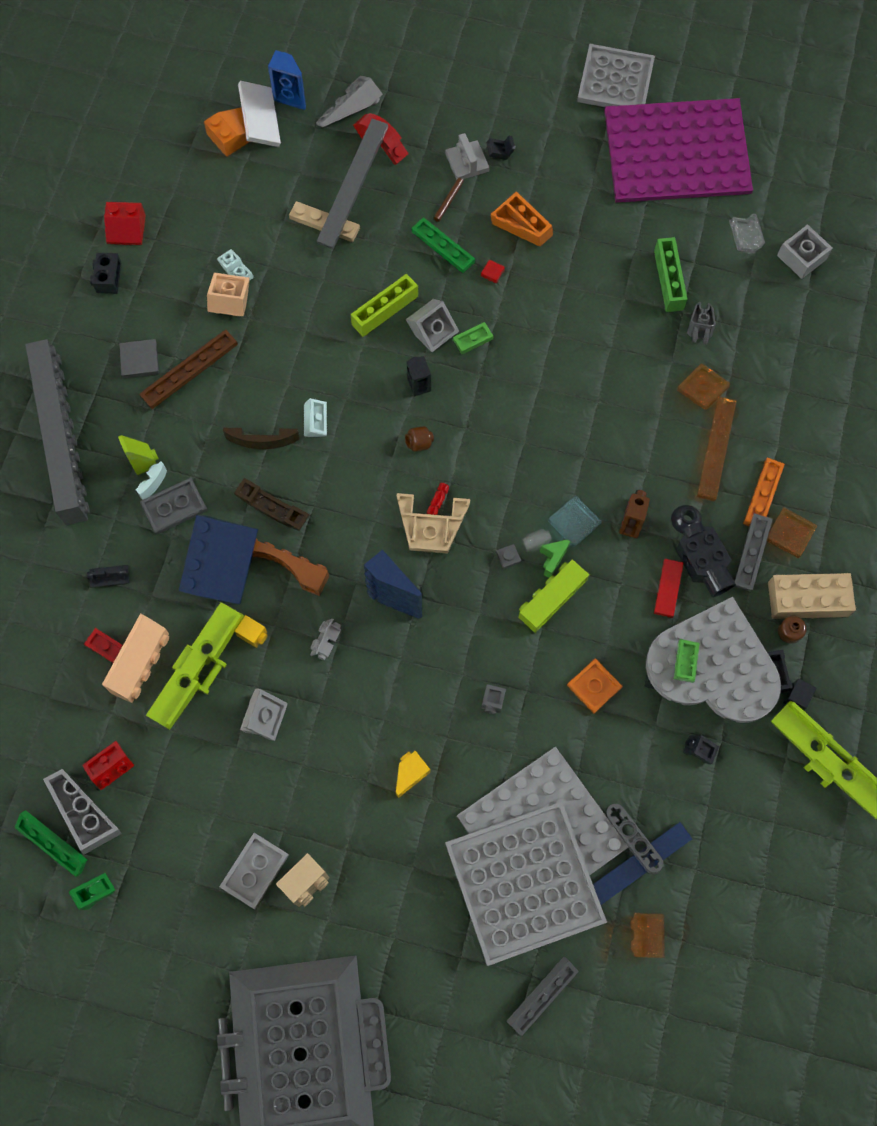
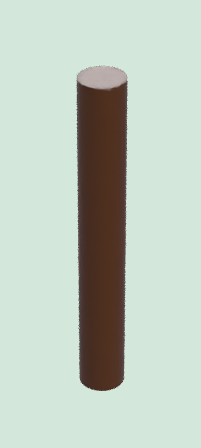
M461 178L457 179L434 216L435 221L439 222L459 191L464 182Z

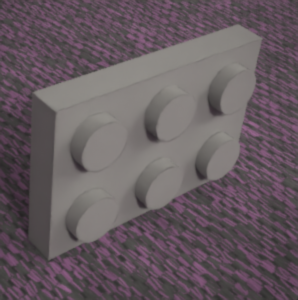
M253 833L219 887L253 909H256L289 854L256 833Z

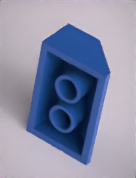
M275 50L268 65L273 99L276 102L305 110L306 102L302 73L292 55Z

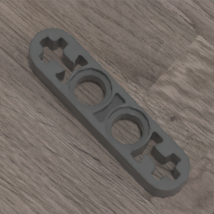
M619 804L610 805L606 812L608 820L643 868L649 874H658L663 867L661 856L625 809ZM612 810L615 812L620 811L619 818L623 821L620 826H617L619 824L618 818L616 816L611 817ZM626 825L634 829V833L630 836L622 832V828ZM643 842L647 847L646 851L643 853L636 851L635 844ZM650 851L652 852V854H650L649 856L653 862H655L656 860L658 861L657 869L655 867H649L650 861L647 857L645 858V860L642 859L643 857L647 856Z

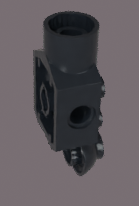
M691 505L677 507L671 514V522L676 531L684 536L675 550L692 581L704 583L711 597L719 596L736 586L727 569L731 558L714 527L702 525V516L697 508ZM684 516H689L691 521L686 520Z

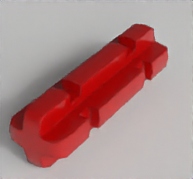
M445 483L439 484L427 514H438V510L445 499V494L449 490V485Z

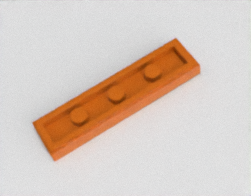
M766 458L743 522L744 525L750 526L754 513L767 517L785 465L784 463Z

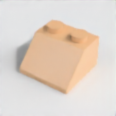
M214 273L207 293V311L217 314L244 316L249 277Z

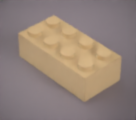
M851 573L773 575L768 582L772 619H785L790 616H797L799 618L849 617L856 611Z

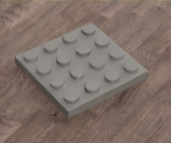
M589 44L577 102L602 107L645 104L655 56Z

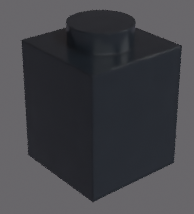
M798 678L792 684L793 688L788 692L783 703L787 705L790 701L795 702L804 711L808 707L817 688Z

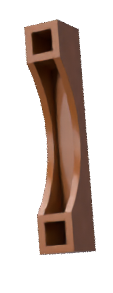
M256 538L252 557L266 558L279 563L294 575L303 590L318 596L321 595L329 578V573L325 566L318 563L316 565L309 563V560L302 556L297 558L288 550H278L273 544L259 542Z

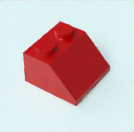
M106 202L104 222L107 244L142 245L146 215L141 203Z

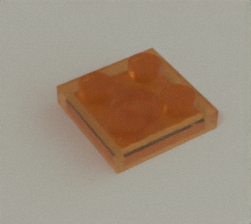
M701 363L678 386L677 391L704 410H707L730 387V383Z
M783 507L769 531L767 541L800 558L817 525Z

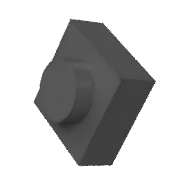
M514 544L496 550L503 570L521 563Z

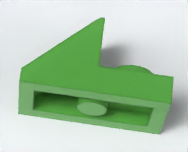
M569 540L541 546L540 553L548 557L543 565V568H545L544 576L550 578L569 547Z

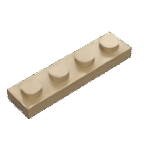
M296 201L289 214V219L322 230L329 213ZM347 220L339 238L353 242L360 230V225Z

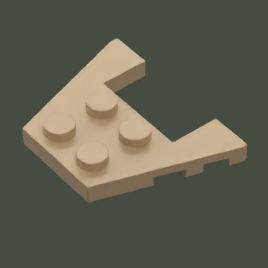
M397 493V501L409 549L411 551L448 554L469 508L470 499L453 498L452 516L413 513L414 495Z

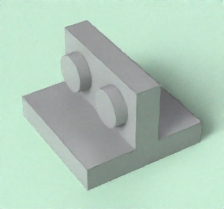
M465 133L459 135L456 147L445 150L456 180L458 178L463 180L489 172V165L478 140L469 143Z
M255 689L240 730L275 741L288 703L261 689Z

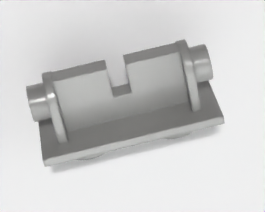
M334 619L326 620V622L324 621L319 628L321 633L318 639L313 641L310 648L312 649L311 656L319 654L318 658L321 660L329 657L334 645L328 643V640L336 642L341 631L340 624L336 622L332 624Z

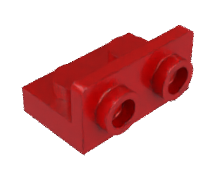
M115 741L82 766L91 781L100 790H103L134 767V764L127 757L120 744Z

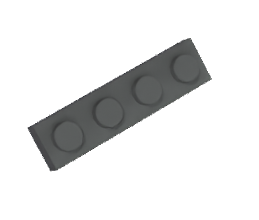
M753 514L734 579L735 587L750 592L753 590L773 519Z
M563 957L507 1020L510 1026L522 1037L579 971L566 957Z

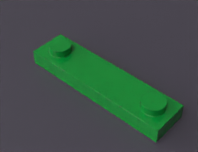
M424 217L412 227L413 234L462 273L475 263L473 256Z
M25 810L20 813L14 828L75 877L79 876L85 867L87 859Z

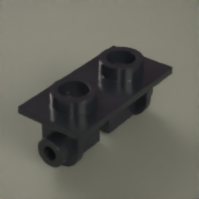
M128 565L89 569L90 572H87V578L90 579V588L129 584Z

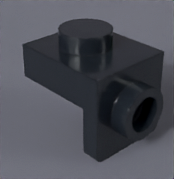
M510 135L505 141L489 138L486 142L489 157L507 160L515 150L513 136Z

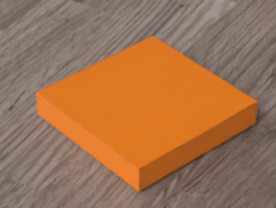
M596 658L567 684L570 690L593 714L623 687Z

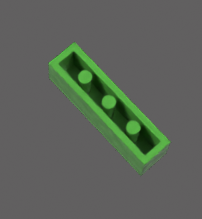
M675 237L657 239L654 253L666 312L683 311L688 299Z

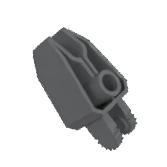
M698 302L693 311L687 334L692 337V342L696 343L697 339L702 338L703 344L707 345L716 326L714 308L708 303L704 310L701 308V302Z

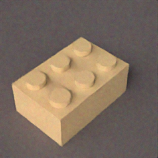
M307 853L276 885L298 907L303 905L305 907L314 898L312 895L317 890L322 891L329 882L327 880L330 877Z

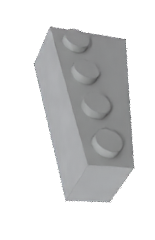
M63 769L43 779L83 855L121 834L120 830Z

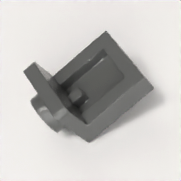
M487 684L481 709H485V712L489 714L501 713L506 689Z

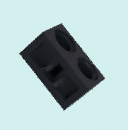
M96 252V259L93 260L92 264L94 273L90 277L91 286L94 287L96 293L118 294L122 264L118 253Z
M413 357L406 361L407 380L414 397L430 392L431 373L425 357Z

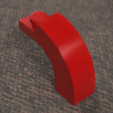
M371 113L360 118L353 126L362 139L372 118L388 124V129L380 146L394 165L398 164L409 154L400 141L402 139L401 136L386 120Z

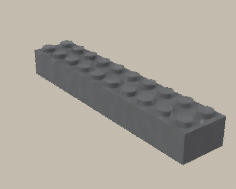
M48 339L25 344L55 512L65 525L87 521V513H90L88 503L84 500V496L87 494L85 486L81 484L83 473L81 468H78L80 457L78 452H75L74 447L77 446V441L71 431L74 429V425L68 413H71V409L65 397H68V393L62 381H65V377L59 365H62L60 355L57 354L55 346H51Z

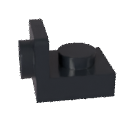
M690 735L685 742L683 753L693 755L706 764H713L719 746L702 735Z

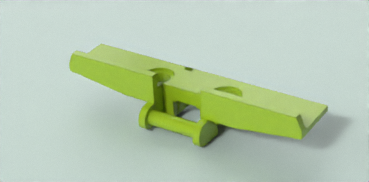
M220 602L193 645L187 644L173 665L172 670L175 672L146 714L147 717L170 730L197 690L208 695L210 685L222 667L225 668L227 665L218 658L242 621L243 614ZM204 645H211L213 647L211 653H202ZM211 661L214 662L215 665L202 685H200L198 674L205 664L209 665ZM183 678L191 680L190 685L186 688L180 686V681Z
M788 702L771 720V723L811 760L803 768L807 772L813 769L824 779L820 783L824 788L835 782L847 795L877 820V778L857 760L858 758L852 757L833 739L830 733L828 734L795 702ZM812 741L818 742V751H814L811 748ZM826 745H829V746H830L839 756H841L847 763L843 762V761H842L833 751H831ZM842 771H849L852 774L851 780H845L842 777Z

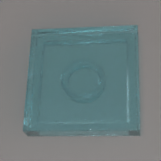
M574 496L548 519V522L566 540H569L573 547L602 523L577 496Z

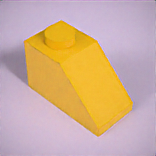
M416 751L413 753L407 752L400 758L401 762L399 763L396 786L398 798L430 774V768Z

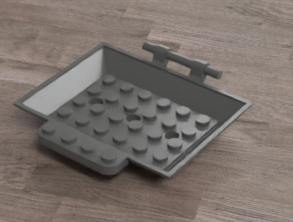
M357 955L229 972L234 1033H228L227 1018L218 1019L219 1035H217L218 1049H220L222 1081H220L221 1095L224 1097V1111L233 1110L232 1094L238 1093L240 1126H374L371 1091L382 1090L388 1087L391 1082L384 1007L382 1002L376 998L361 999ZM295 1001L300 1002L303 1007L299 1015H294L290 1011V1006ZM229 1047H235L237 1079H231ZM299 1047L304 1048L307 1052V1056L303 1061H297L294 1057V1051ZM301 1095H308L310 1097L311 1104L309 1107L301 1108L299 1106L298 1098Z

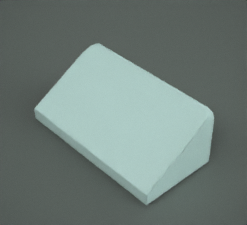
M311 398L305 402L304 436H327V402Z

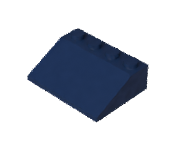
M196 515L179 591L241 604L258 529L206 515Z
M383 550L364 564L366 588L368 589L366 592L371 599H377L383 605L418 619L422 617V593Z

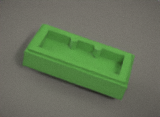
M679 639L673 679L691 683L695 682L700 643Z

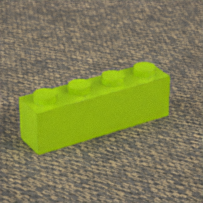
M405 274L351 313L352 326L364 337L418 297V285L408 274Z
M573 559L569 563L565 562L559 568V573L556 576L552 575L546 581V586L542 590L539 588L533 594V599L529 603L526 601L519 608L518 618L533 632L536 633L588 580L589 574Z

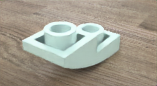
M232 249L217 258L228 275L249 277V281L254 278L252 272L242 263L241 258Z
M162 461L149 468V471L146 472L149 479L141 482L136 489L142 500L150 497L162 483L167 473Z

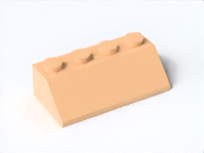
M143 614L139 615L102 683L111 694L130 703L139 697L141 693L140 687L144 681L148 680L152 665L157 663L162 646L164 647L169 640V633L166 628Z

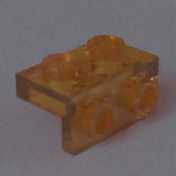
M634 913V918L631 919V929L634 931L631 950L634 953V957L665 958L664 914Z

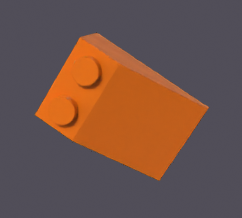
M242 107L218 112L204 121L207 135L226 157L251 142L247 141Z

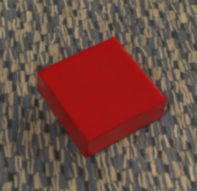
M489 260L481 272V277L497 283L505 267Z

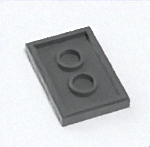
M192 478L140 501L156 535L208 511Z

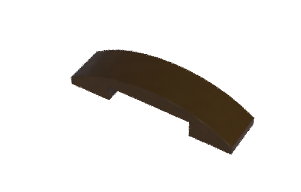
M223 428L227 440L252 449L280 448L295 443L300 439L298 429L279 428V435H244L242 428Z
M243 478L234 492L238 498L259 512L295 530L300 531L309 517L308 513L294 505L291 507L260 489V486L246 478Z

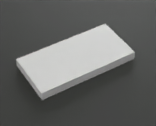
M240 81L238 87L247 141L279 147L281 142L272 88Z

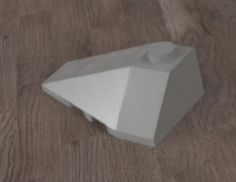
M359 76L345 90L346 95L341 98L339 97L335 101L336 106L329 108L316 124L324 127L371 105L373 106L379 102V97L383 94L371 78Z

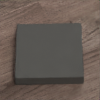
M156 339L119 343L122 378L159 374Z

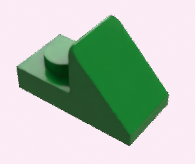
M106 873L70 890L68 893L79 910H89L96 902L113 894L115 888Z

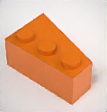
M517 191L490 214L493 225L539 247L553 236L552 225Z

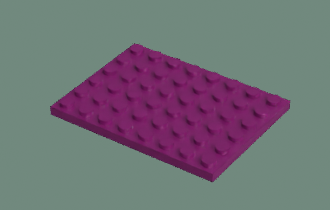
M740 98L605 106L604 111L615 203L752 194L753 186Z

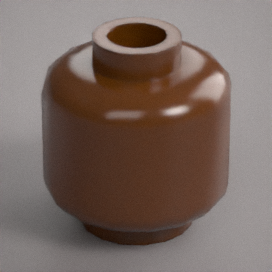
M425 426L411 428L405 435L406 446L414 452L428 450L434 441L433 433Z
M797 616L785 618L778 627L780 639L788 644L799 642L807 631L805 622Z

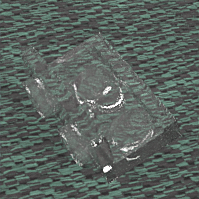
M752 214L747 219L733 217L729 221L738 251L755 253L765 244L756 214Z

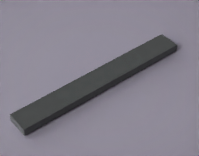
M373 118L371 119L317 239L318 244L334 250L386 134L388 124Z

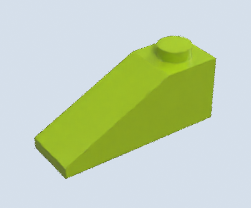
M122 435L118 437L137 475L149 471L152 465L157 464L155 460L159 458L155 449L151 450L147 443Z

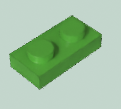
M485 322L453 337V341L461 354L493 340V334Z

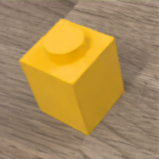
M246 615L235 630L237 637L255 648L259 644H263L267 638L265 626Z

